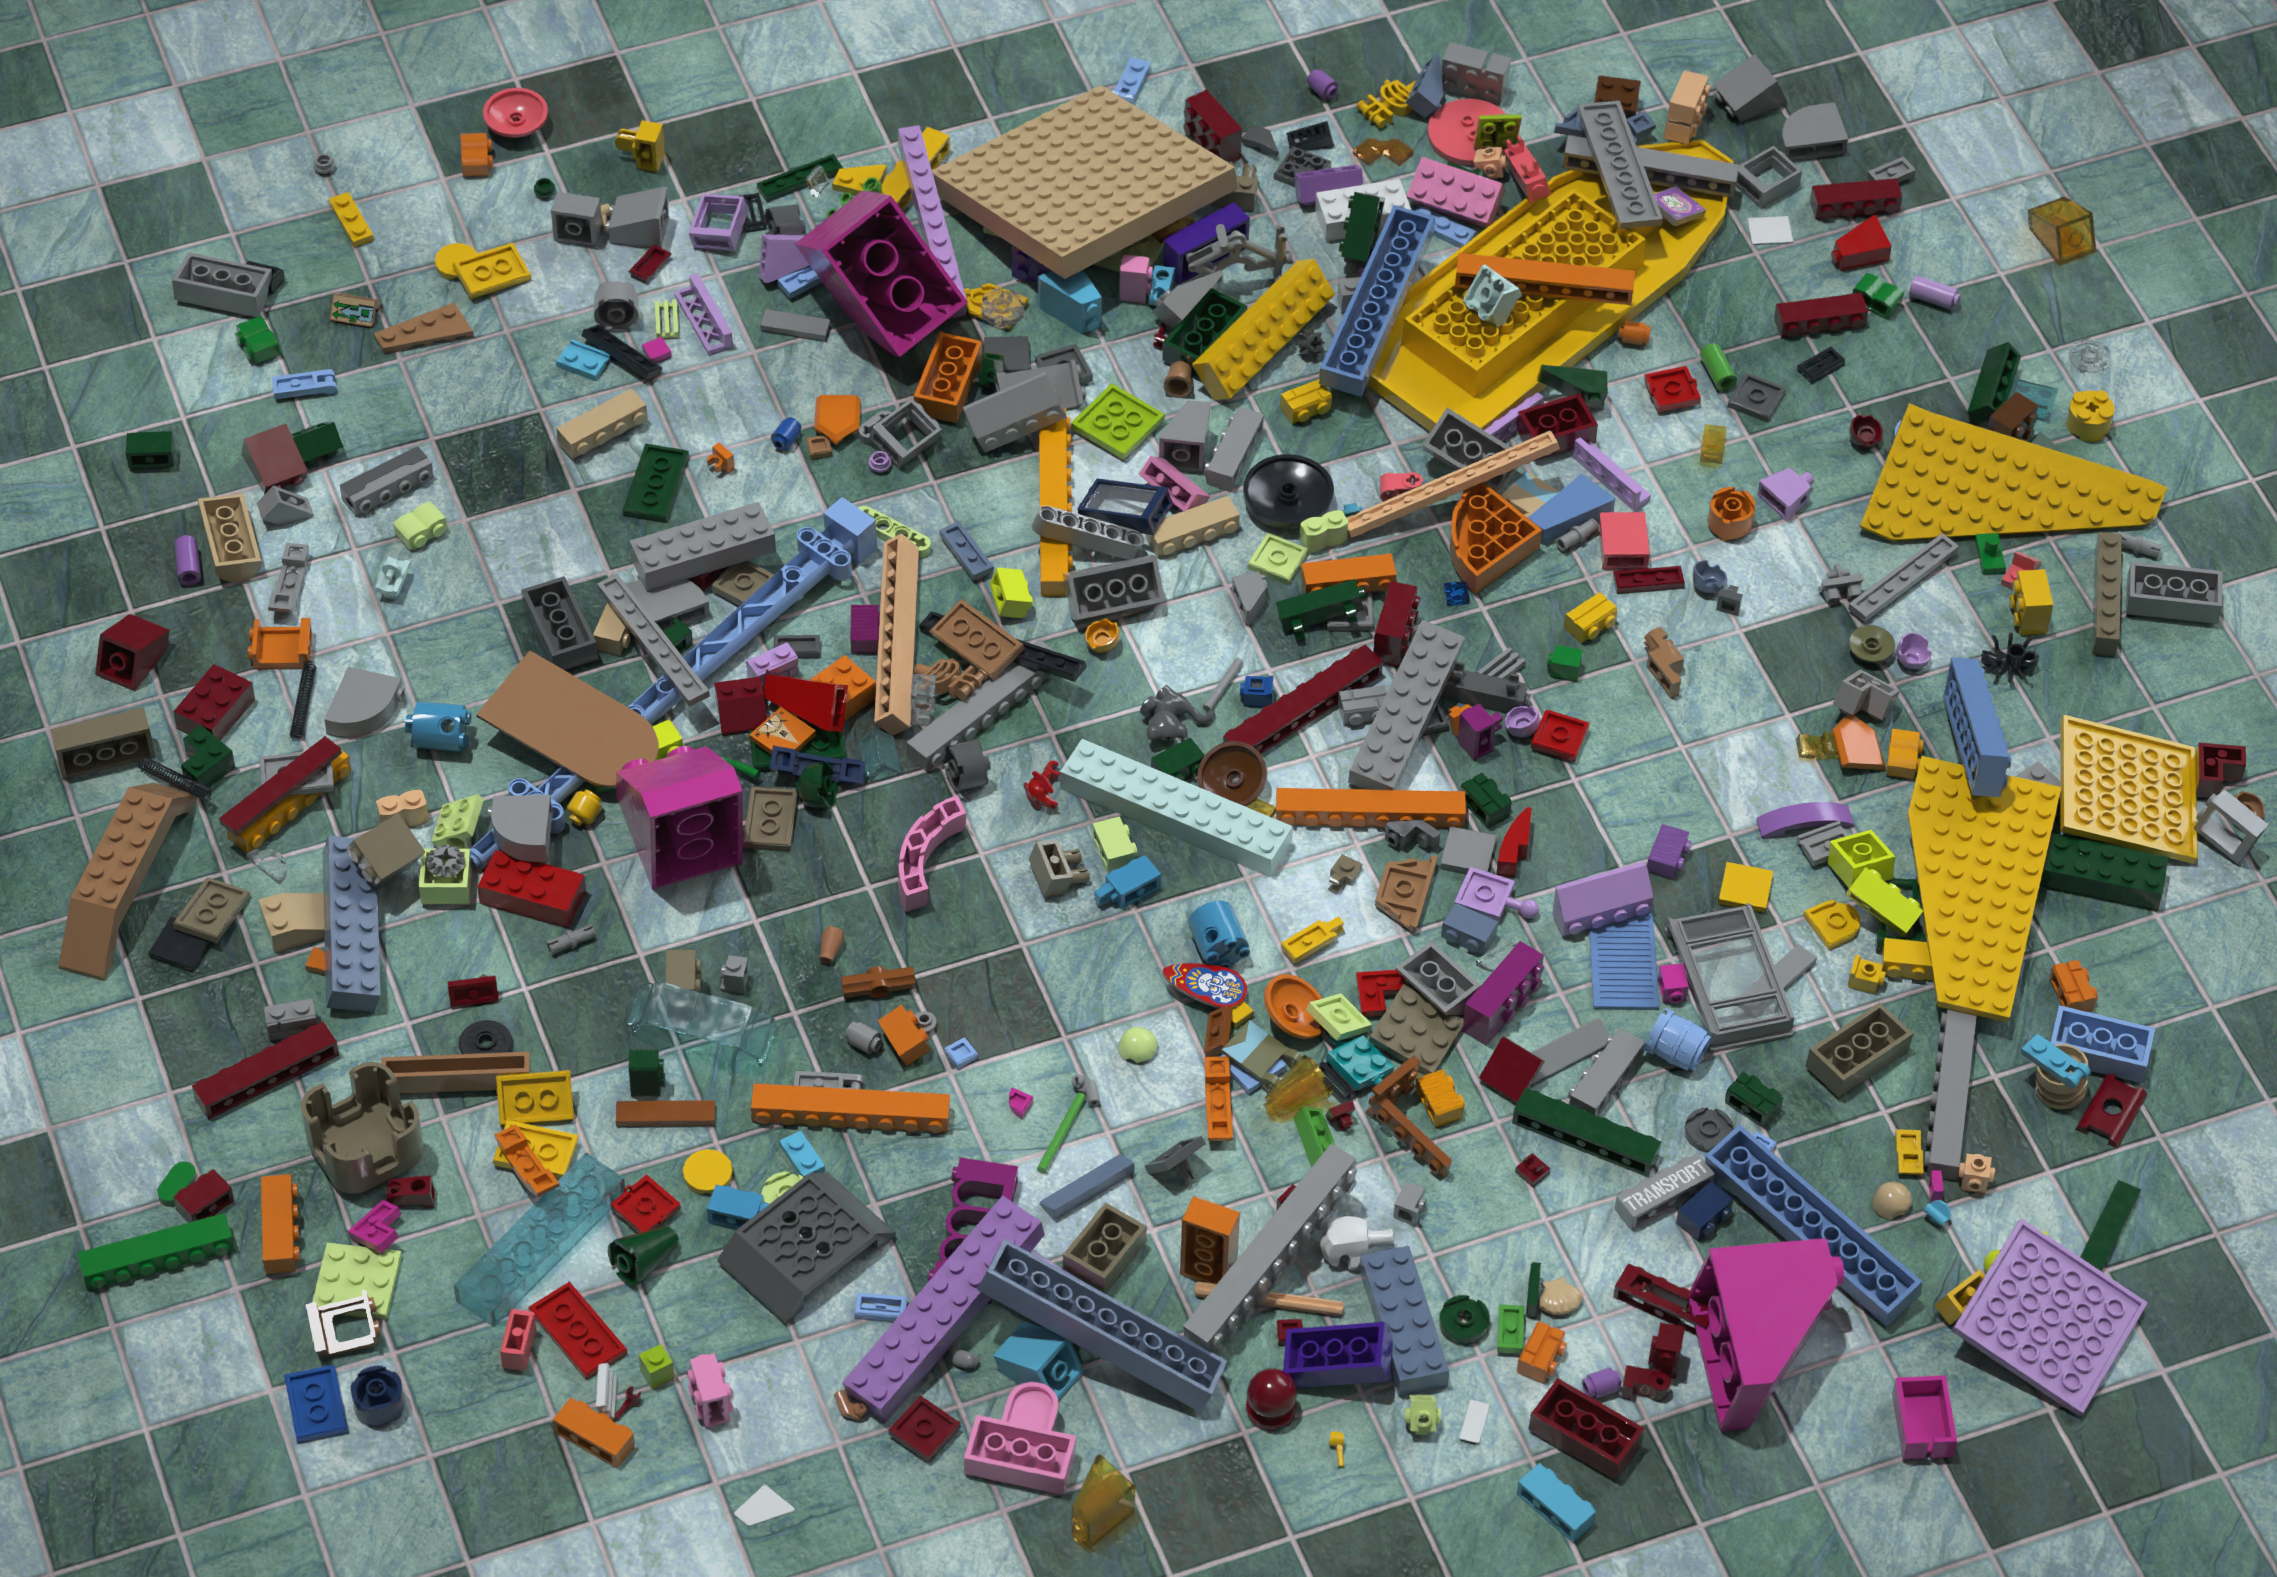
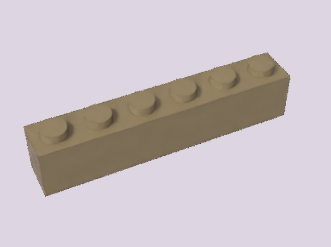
M2098 533L2094 559L2092 655L2115 657L2119 644L2122 534Z

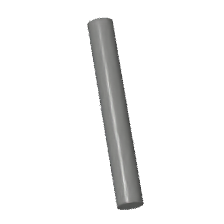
M1235 658L1204 704L1203 709L1208 712L1213 709L1243 665V661L1240 658Z

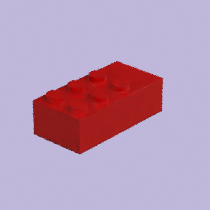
M495 850L477 886L480 904L566 928L570 927L586 893L584 874L541 862L519 860Z

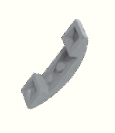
M286 543L282 556L283 566L276 590L272 591L268 611L291 613L294 610L306 573L309 545Z

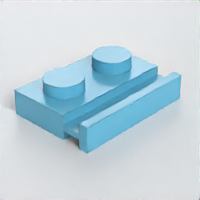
M571 339L569 346H566L556 360V366L596 381L606 368L607 362L611 361V356L602 350Z

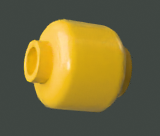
M589 790L577 792L567 805V811L570 814L569 819L578 826H581L582 823L586 825L592 824L602 810L601 799Z

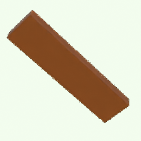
M715 1100L616 1101V1126L715 1125Z

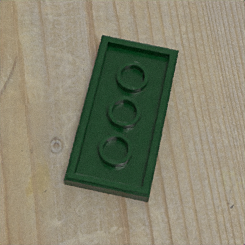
M645 443L623 508V516L667 523L689 459V450Z
M814 724L808 725L816 730V736L798 752L840 760L847 758L843 732L826 731ZM749 736L753 768L761 772L773 771L769 769L771 754L752 742Z

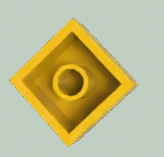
M2045 569L2018 571L2017 578L2012 583L2013 595L2009 596L2010 608H2014V626H2018L2020 635L2047 634L2053 601Z

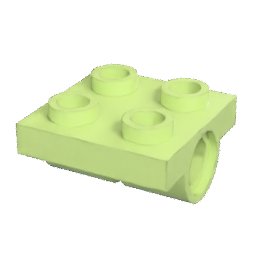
M479 794L442 805L431 843L436 847L449 844L451 847L458 846L459 849H467L470 838L473 837L484 799Z

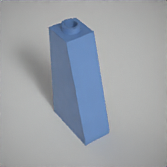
M1581 474L1531 514L1528 519L1542 529L1541 544L1543 545L1570 532L1572 527L1580 526L1589 521V519L1599 521L1600 513L1614 512L1616 498Z

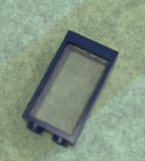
M1097 478L1089 488L1083 501L1079 504L1077 511L1079 515L1133 529L1141 534L1154 535L1172 507L1173 502L1167 487Z

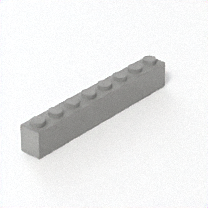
M1568 135L1562 168L1600 175L1587 138ZM1637 147L1650 184L1668 187L1676 186L1679 189L1733 198L1739 164Z
M1040 639L1034 643V645L1054 651ZM1011 662L994 681L990 678L986 680L973 694H968L965 700H960L907 742V757L926 772L933 767H937L943 760L945 747L972 740L980 730L990 726L994 719L1004 715L1012 705L1022 701L1030 691L1037 689L1043 681L1054 675Z
M1947 1009L1946 1013L1942 1012L1940 1027H1944V1032H1939L1937 1046L1942 1047L1941 1052H1937L1935 1066H1939V1072L1935 1071L1933 1086H1937V1092L1932 1091L1930 1106H1935V1109L1930 1111L1928 1126H1932V1132H1927L1926 1146H1930V1151H1925L1923 1166H1928L1927 1176L1929 1177L1931 1171L1941 1170L1942 1179L1956 1181L1960 1166L1977 1015Z

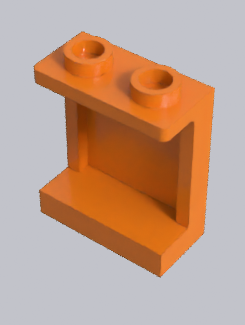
M301 618L300 627H261L259 619H254V628L249 630L252 646H248V659L252 660L253 668H303L304 662L310 661L313 633L311 619Z

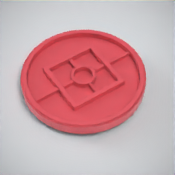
M1459 99L1442 105L1435 114H1432L1429 120V143L1434 151L1444 159L1460 165L1474 166L1476 150L1485 149L1474 148L1473 146L1478 117L1506 113L1496 105L1478 99ZM1502 148L1503 155H1505L1504 150L1508 148Z

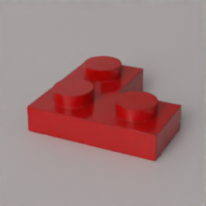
M1396 970L1356 972L1361 1014L1364 1017L1383 1016L1386 1012L1384 996L1397 995L1403 984L1406 985V979Z

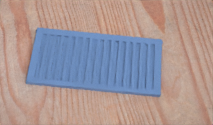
M1653 907L1652 912H1648L1643 916L1637 915L1621 922L1605 924L1600 928H1590L1593 1009L1659 1010Z

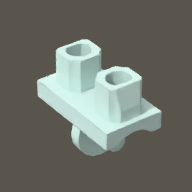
M387 557L375 587L376 592L383 593L384 598L396 600L409 570L410 561H399L392 557Z

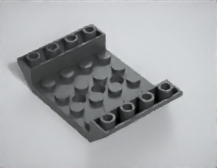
M809 1173L737 1229L717 1260L723 1268L786 1324L804 1309L803 1298L869 1245L872 1244L878 1250L895 1237L896 1232L830 1173ZM785 1217H794L796 1219L793 1223H785L783 1221ZM811 1232L813 1236L805 1239L800 1237V1234ZM827 1247L830 1251L826 1254H820L817 1252V1249Z

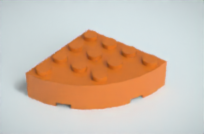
M1482 482L1474 485L1463 492L1452 515L1449 545L1455 570L1463 582L1476 594L1539 549L1542 529L1486 483Z

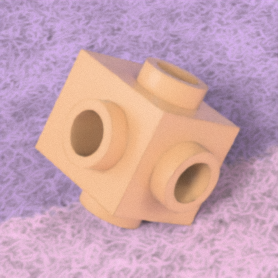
M1502 147L1477 149L1474 166L1475 169L1484 171L1488 179H1497L1504 176L1505 168H1508L1507 155H1503Z
M1967 1154L1965 1163L1960 1162L1958 1177L1962 1178L1961 1190L1986 1194L1988 1182L1993 1183L1995 1168L1991 1167L1992 1157H1985L1980 1154Z

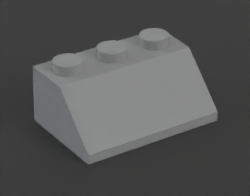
M1432 941L1396 967V971L1445 1015H1463L1466 1002L1481 986Z

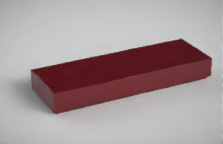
M1681 566L1613 571L1617 594L1679 589L1685 586Z

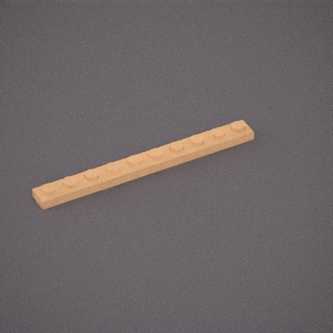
M1550 430L1347 517L1349 522L1348 533L1351 538L1362 535L1371 529L1383 526L1418 509H1423L1432 503L1444 500L1453 494L1465 491L1474 485L1486 482L1493 477L1507 473L1542 456L1550 455L1552 452L1560 449L1558 442Z

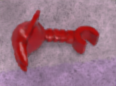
M1049 761L1044 767V772L1041 774L1033 771L1032 775L1034 778L1029 783L1025 782L1023 784L1027 798L1038 810L1041 809L1040 803L1053 810L1058 806V803L1048 795V792L1050 794L1054 792L1049 779L1057 780L1060 776V772L1055 771L1059 765L1057 761Z

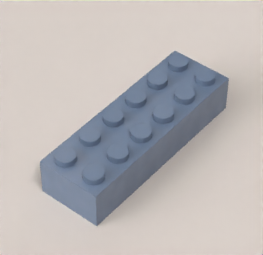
M1410 1246L1361 1255L1359 1272L1375 1322H1385L1392 1335L1390 1371L1398 1397L1448 1387L1449 1368Z

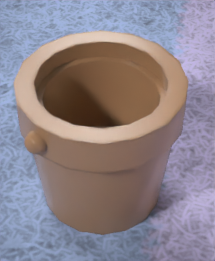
M1177 361L1171 364L1163 384V388L1168 395L1175 398H1183L1190 394L1193 383L1191 380L1192 369L1187 363Z

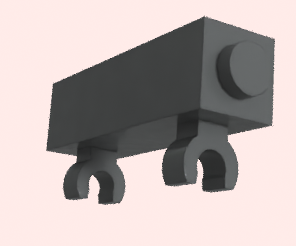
M1458 661L1455 662V668L1440 696L1442 699L1474 706L1480 704L1483 708L1506 713L1514 707H1528L1531 694L1527 693L1528 684L1519 682V675L1510 673L1508 680L1464 670L1465 663Z

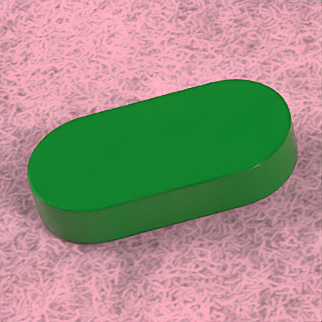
M183 1161L176 1163L171 1168L157 1190L162 1204L168 1206L175 1205L173 1196L180 1189L188 1187L195 1182L197 1175L193 1164Z

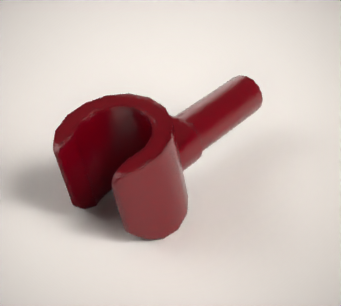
M1164 323L1160 324L1158 333H1155V341L1153 343V346L1163 349V342L1167 338L1163 335L1166 326Z
M634 1387L627 1388L625 1401L615 1413V1420L618 1421L630 1406L635 1407L640 1404L641 1391L638 1395L632 1396Z

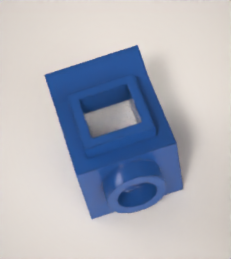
M1274 675L1268 677L1246 676L1245 683L1240 682L1239 696L1244 697V706L1265 707L1272 704Z

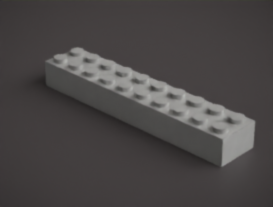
M1330 1144L1184 1324L1183 1337L1220 1356L1228 1339L1232 1340L1236 1336L1239 1325L1243 1320L1245 1322L1249 1320L1254 1312L1253 1308L1258 1302L1262 1303L1267 1297L1268 1289L1272 1284L1276 1285L1281 1280L1284 1269L1295 1263L1298 1252L1302 1247L1306 1248L1310 1244L1313 1233L1317 1229L1321 1230L1324 1227L1330 1212H1335L1341 1205L1342 1197L1346 1193L1350 1194L1357 1183L1355 1181L1357 1173L1356 1158L1336 1145Z

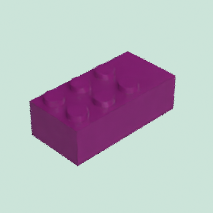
M1519 941L1466 1002L1462 1032L1487 1046L1506 1023H1511L1519 1007L1523 1008L1527 1004L1531 993L1537 992L1543 982L1541 975L1544 971V954Z

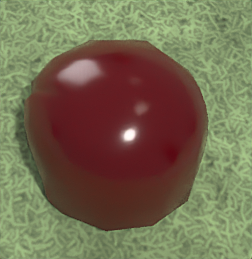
M1858 414L1851 421L1849 435L1855 445L1871 448L1881 441L1883 428L1881 423L1872 415L1862 416Z

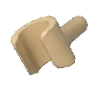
M608 203L601 205L604 233H606L607 217L610 216V205Z

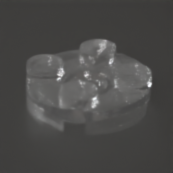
M1003 288L993 289L982 298L981 315L994 328L1004 329L1006 326L1014 325L1024 318V299L1018 292L1011 289L1010 292L1003 291ZM999 306L1007 307V308H1006V309H999Z

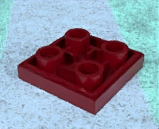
M1502 1036L1479 1079L1518 1102L1524 1089H1529L1545 1061L1507 1037Z

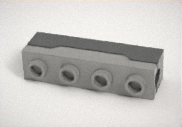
M416 446L340 484L341 499L356 517L434 478L432 462Z

